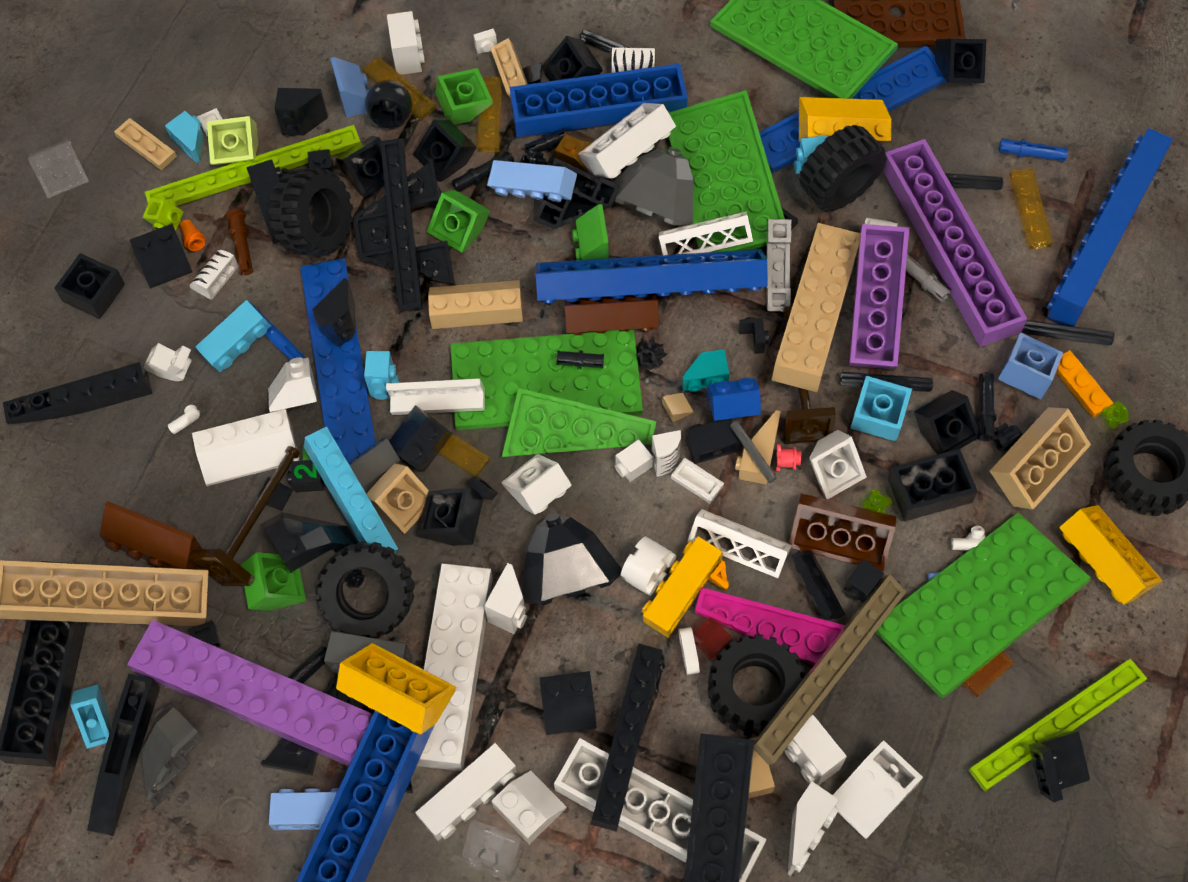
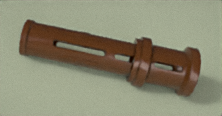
M241 209L230 210L225 215L230 225L229 236L234 241L239 274L243 275L244 271V275L247 276L252 274L254 270L247 242L249 229L246 227L244 220L246 213Z

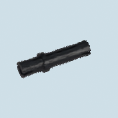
M506 151L479 167L468 169L467 173L451 181L453 188L461 192L472 185L480 184L481 180L490 176L493 160L514 162L512 154Z
M985 372V378L983 373L979 374L980 412L977 414V420L980 422V440L989 441L990 436L992 441L993 436H995L994 422L997 419V414L994 412V374Z

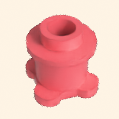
M777 444L776 471H780V467L796 470V465H801V451H797L796 446L793 449L781 448V444Z

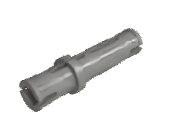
M907 254L906 272L915 278L925 291L931 292L940 302L945 301L949 294H951V291L937 280L936 275H931Z

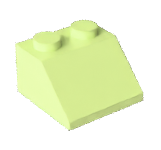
M250 116L207 121L211 165L255 160L258 148L257 124Z

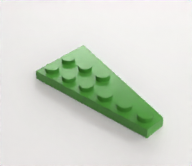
M518 388L502 457L627 447L637 440H640L643 445H651L657 421Z

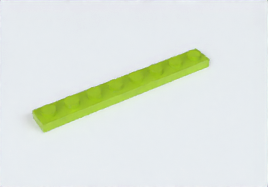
M1130 658L971 767L969 772L984 792H986L1032 760L1030 744L1074 731L1141 685L1147 678Z

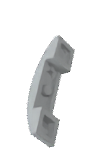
M768 219L766 251L768 286L766 287L767 311H783L784 308L791 304V220Z

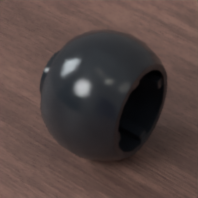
M384 80L376 83L369 89L365 98V109L369 118L375 124L385 128H394L402 125L409 118L412 111V99L408 90L402 84L396 81Z

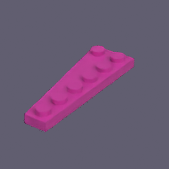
M702 587L695 609V614L740 634L748 635L749 638L754 639L755 634H763V639L769 640L770 636L777 638V644L782 645L785 642L790 646L789 652L791 654L796 652L801 661L813 666L846 626Z

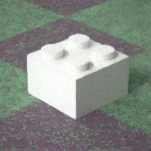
M412 11L388 14L387 20L391 48L397 75L422 72L421 63H425L423 50H420L422 49V41L419 33L418 19H413Z
M814 715L807 720L784 750L789 760L793 763L797 762L801 767V774L808 783L812 781L818 786L839 771L847 757Z

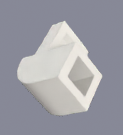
M158 343L151 349L144 368L158 377L172 381H182L192 361L188 358L191 350L181 346L177 351H173Z

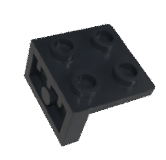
M1071 731L1029 745L1040 794L1052 802L1063 800L1061 790L1090 780L1079 732Z

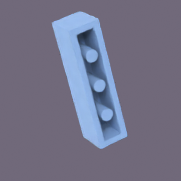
M493 160L487 186L493 188L495 193L501 196H508V193H511L519 198H525L526 195H529L537 200L548 197L549 200L561 202L562 199L571 200L577 174L566 167Z
M333 788L331 792H320L321 790L305 789V793H295L292 789H281L279 793H271L269 826L273 830H320L339 788Z

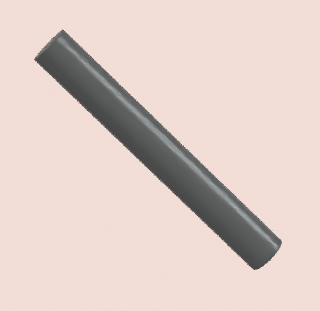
M738 421L733 422L730 427L768 483L774 482L777 477L740 423Z

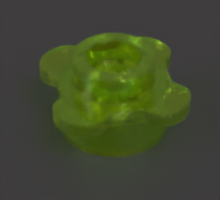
M1119 401L1114 402L1111 407H1104L1102 409V415L1107 418L1108 426L1112 429L1117 428L1120 423L1129 421L1128 411Z
M875 489L871 491L869 499L863 502V507L868 510L885 513L886 508L891 506L892 499L883 496L879 490Z

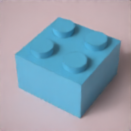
M866 376L850 429L896 442L912 389Z

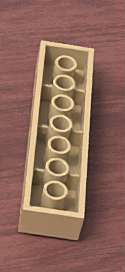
M821 223L817 224L775 362L772 381L818 393L857 256L860 233Z
M0 560V619L150 624L152 620H155L164 625L198 626L204 624L206 620L208 570Z

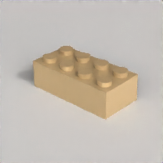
M1048 407L990 472L1013 507L1034 509L1091 444L1068 408Z

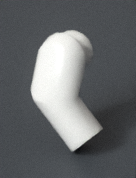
M188 405L184 409L185 414L168 424V428L173 434L199 419L200 411L197 410L195 405Z
M974 526L966 538H952L951 549L969 551L971 548L976 547L985 538L984 528Z

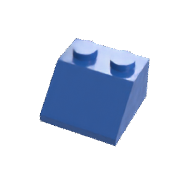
M742 378L731 382L720 381L716 384L708 385L706 398L714 421L761 415L760 388L756 378Z

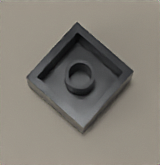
M79 253L54 289L62 302L100 319L125 283L117 269Z

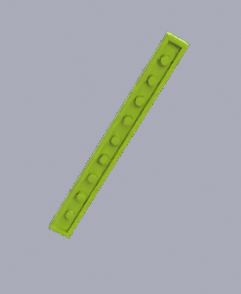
M351 125L255 156V160L236 162L145 191L148 203L150 198L169 199L178 206L250 183L251 179L246 168L248 166L272 159L275 167H280V170L283 168L290 170L308 164V152L329 149L331 156L346 152L361 143L355 126Z

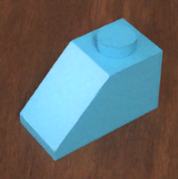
M184 111L166 124L165 127L170 139L192 160L198 163L201 159L203 133L200 128L202 124L195 115L191 116Z
M99 684L73 691L70 706L86 748L107 743L111 728L107 706Z

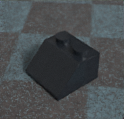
M566 36L542 65L543 70L551 81L599 75L603 71L585 42L570 36Z
M936 39L935 62L947 83H985L987 39Z
M277 89L275 112L282 135L304 136L328 119L321 89Z
M434 119L413 155L424 166L429 163L428 160L433 159L436 177L442 182L467 165L477 147L451 120Z
M370 136L335 158L346 178L363 198L385 185L380 146L381 139L376 136Z
M173 224L130 239L150 289L193 273Z
M344 278L312 309L319 331L339 347L345 342H349L356 332L355 303L349 282Z
M951 390L914 411L920 432L937 455L961 449L979 439L980 432L969 398L966 395Z
M415 405L389 442L401 458L417 470L426 471L453 433Z
M469 488L428 491L417 535L452 546L473 545L483 501Z
M590 671L539 678L546 735L597 729Z

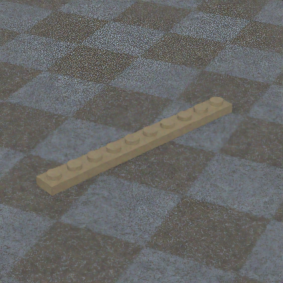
M890 574L880 581L755 740L754 750L768 765L774 764L905 595L906 591Z

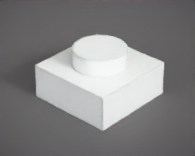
M494 29L473 35L477 54L490 52V48L497 45Z

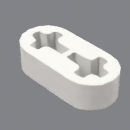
M692 628L678 629L686 674L700 673Z

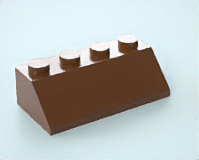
M656 293L648 294L647 297L642 298L634 297V295H625L622 299H612L611 296H605L600 300L579 298L575 302L565 301L567 333L582 335L587 331H594L598 334H604L608 330L628 332L629 329L640 328L641 331H651L654 327H659Z
M801 493L789 544L792 545V549L800 551L812 550L816 555L859 565L865 559L879 570L884 571L896 527V516Z
M109 501L105 504L100 537L104 540L105 546L114 552L122 550L126 552L127 556L137 561L140 558L144 559L154 568L197 570L198 566L188 558L193 550H202L194 535Z

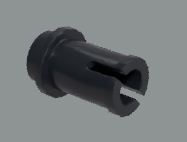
M353 570L344 581L349 583L351 588H359L365 576L361 570Z

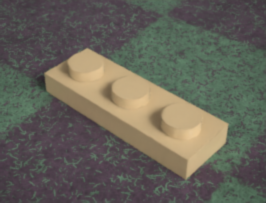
M507 38L490 49L507 95L510 97L509 87L527 85L528 83L511 40Z
M131 118L114 131L117 138L161 171L177 157L175 151Z

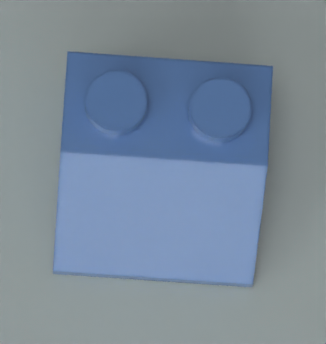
M336 57L330 58L346 118L367 113L365 98L369 90L365 89V86H368L366 74H361L359 65Z
M1020 332L998 380L1042 399L1053 381L1063 352Z

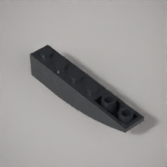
M137 362L3 402L6 423L17 424L86 413L153 393L147 371L141 362Z
M128 674L105 747L87 831L114 836L161 688L153 678Z

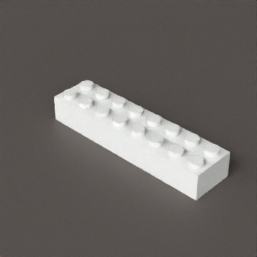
M450 564L441 565L424 670L456 686V691L435 724L417 766L463 771L487 620L484 605L491 594L493 581L491 569Z
M579 738L554 782L555 791L594 812L609 754ZM633 767L618 826L686 863L693 799ZM745 828L740 882L747 881L767 840Z

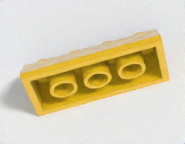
M799 98V142L801 138L832 136L837 130H843L844 127L852 125L864 127L880 144L891 141V117L883 100Z
M1099 505L1080 509L1059 527L1063 532L1064 539L1077 548L1080 558L1092 566L1096 577L1101 582L1107 584L1112 590L1111 594L1114 599L1120 603L1122 602L1123 605L1133 602L1163 581Z
M371 643L340 663L336 689L421 735L438 722L454 695L456 686Z

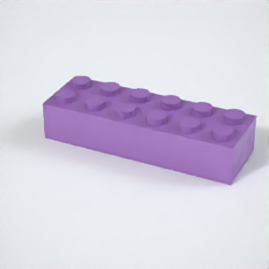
M862 224L849 366L896 370L898 366L909 238L908 227Z

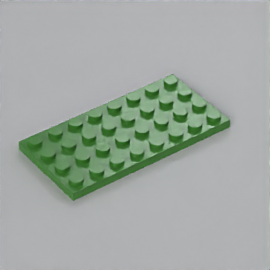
M730 0L710 21V26L831 98L852 99L898 48V43L822 0Z
M747 90L668 112L676 125L669 135L671 146L681 150V154L688 159L693 177L692 224L747 211L753 242L711 252L753 250L767 246L768 219L785 220ZM745 225L735 227L731 235L737 239L747 237ZM719 231L713 232L709 240L715 244H720L726 235ZM696 236L698 247L700 248L704 241Z
M629 329L628 332L611 330L606 331L604 334L587 332L582 335L563 334L451 344L453 380L480 379L485 387V410L454 412L456 430L509 426L518 388L632 416L643 415L634 329ZM579 350H582L583 353L604 354L603 369L593 367L577 369V366L556 365L557 351L579 352Z
M1017 513L984 538L976 547L971 548L896 606L876 633L941 699H944L1088 584L1091 577L1021 514Z

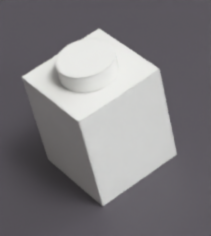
M637 440L616 455L615 469L621 477L625 476L629 482L653 467V456L640 440Z

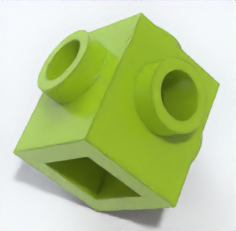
M150 198L142 218L153 224L155 230L173 224L176 231L184 211L176 207L177 204L172 200Z

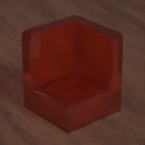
M712 617L693 634L695 645L711 660H716L720 649L724 648L732 639V636Z

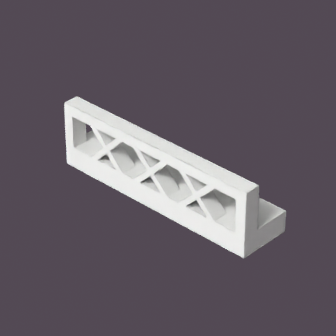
M747 211L659 232L663 255H668L666 244L676 242L682 246L677 254L711 252L753 242ZM745 225L747 237L737 239L731 235L735 227ZM719 231L726 235L722 243L715 244L709 240L713 232ZM697 236L704 241L698 249H692L687 246L692 237Z
M480 379L386 383V391L391 396L390 412L392 415L409 414L415 405L426 413L485 410V387Z
M703 509L697 514L687 541L694 542L698 527L708 530L711 536L710 539L705 541L723 551L724 557L776 578L780 576L784 562L792 547L788 543ZM723 537L729 538L734 547L728 550L723 549L718 539ZM746 546L754 549L756 557L748 559L743 556L740 549ZM771 555L780 559L776 570L766 566L763 558Z

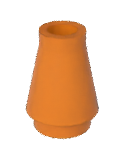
M191 220L182 221L180 229L184 246L193 252L201 250L205 246V236Z

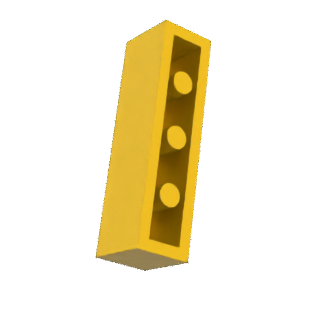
M697 536L694 542L689 541L683 551L684 557L680 562L677 560L669 571L671 575L668 580H663L656 589L657 596L653 601L649 600L642 610L643 622L669 638L701 591V587H704L710 575L722 560L723 551Z

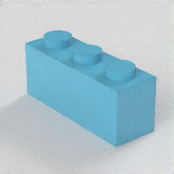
M246 300L195 347L221 373L224 369L230 367L241 353L246 352L256 339L265 335L271 325Z

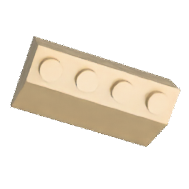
M520 280L429 288V317L432 329L523 322Z

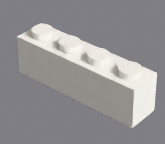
M494 743L415 813L418 819L437 841L441 838L447 839L455 832V826L462 820L464 822L469 820L476 813L475 808L482 802L486 804L491 801L496 795L495 791L503 785L505 787L515 779L516 766L498 745Z

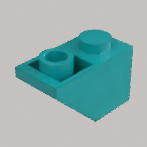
M725 350L702 352L683 375L682 390L695 392L702 388H707L709 384H716L720 381L729 382L730 373Z

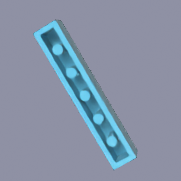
M322 428L306 436L304 449L359 542L367 541L370 544L374 542L381 543V546L385 548L389 546L394 549V553L397 555L398 547L328 428Z

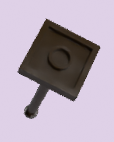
M793 306L783 309V315L786 317L787 323ZM798 388L802 410L786 412L783 435L784 444L818 442V440L833 433L836 419L835 407L811 409L808 390Z
M288 446L286 448V455L226 552L221 549L193 550L188 558L202 570H208V575L221 586H251L255 577L234 561L233 558L291 465V461L300 455L299 450L295 447Z

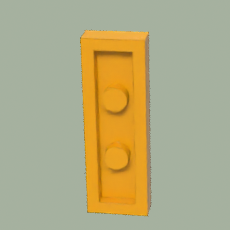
M1070 350L1064 353L1056 374L1089 415L1094 418L1110 409L1114 404Z

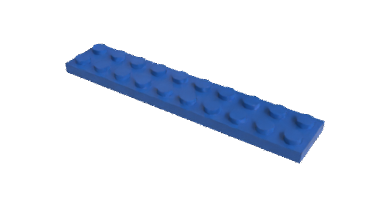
M924 46L878 70L852 99L883 100L888 112L942 85L946 80L935 62V55L927 46ZM799 112L759 132L772 174L797 160L796 148L800 147Z
M343 258L300 267L324 425L330 431L347 462L350 463L376 444L357 325L353 338L339 347L319 331L312 310L344 278L349 282L346 260Z

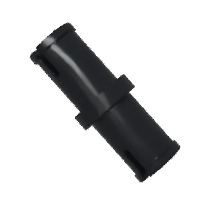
M562 128L549 135L543 134L540 139L525 144L526 153L529 150L540 153L545 150L551 151L553 147L559 145L566 129Z
M579 350V352L557 351L556 365L577 366V369H582V367L603 369L604 354L583 353L582 350Z

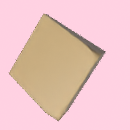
M683 393L662 397V405L672 422L694 412Z

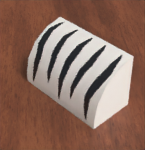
M612 48V73L654 67L655 48Z
M224 250L216 251L190 283V288L212 300L238 268L234 255Z
M681 430L652 435V456L657 477L670 473L677 466L680 458Z

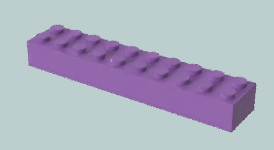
M923 139L886 152L883 172L946 287L951 291V296L978 345L982 347L1022 332L1027 317L926 140Z
M155 620L151 621L127 664L137 675L153 678L160 685L347 766H350L373 716L370 712Z

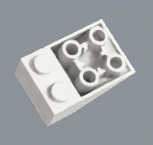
M883 740L833 794L834 797L839 799L835 807L839 809L838 813L858 833L867 839L916 788L923 777Z
M812 781L798 801L792 814L787 873L790 876L795 870L800 873L810 856L807 850L810 848L814 851L825 833L822 827L824 826L828 829L839 811L835 807L839 799Z

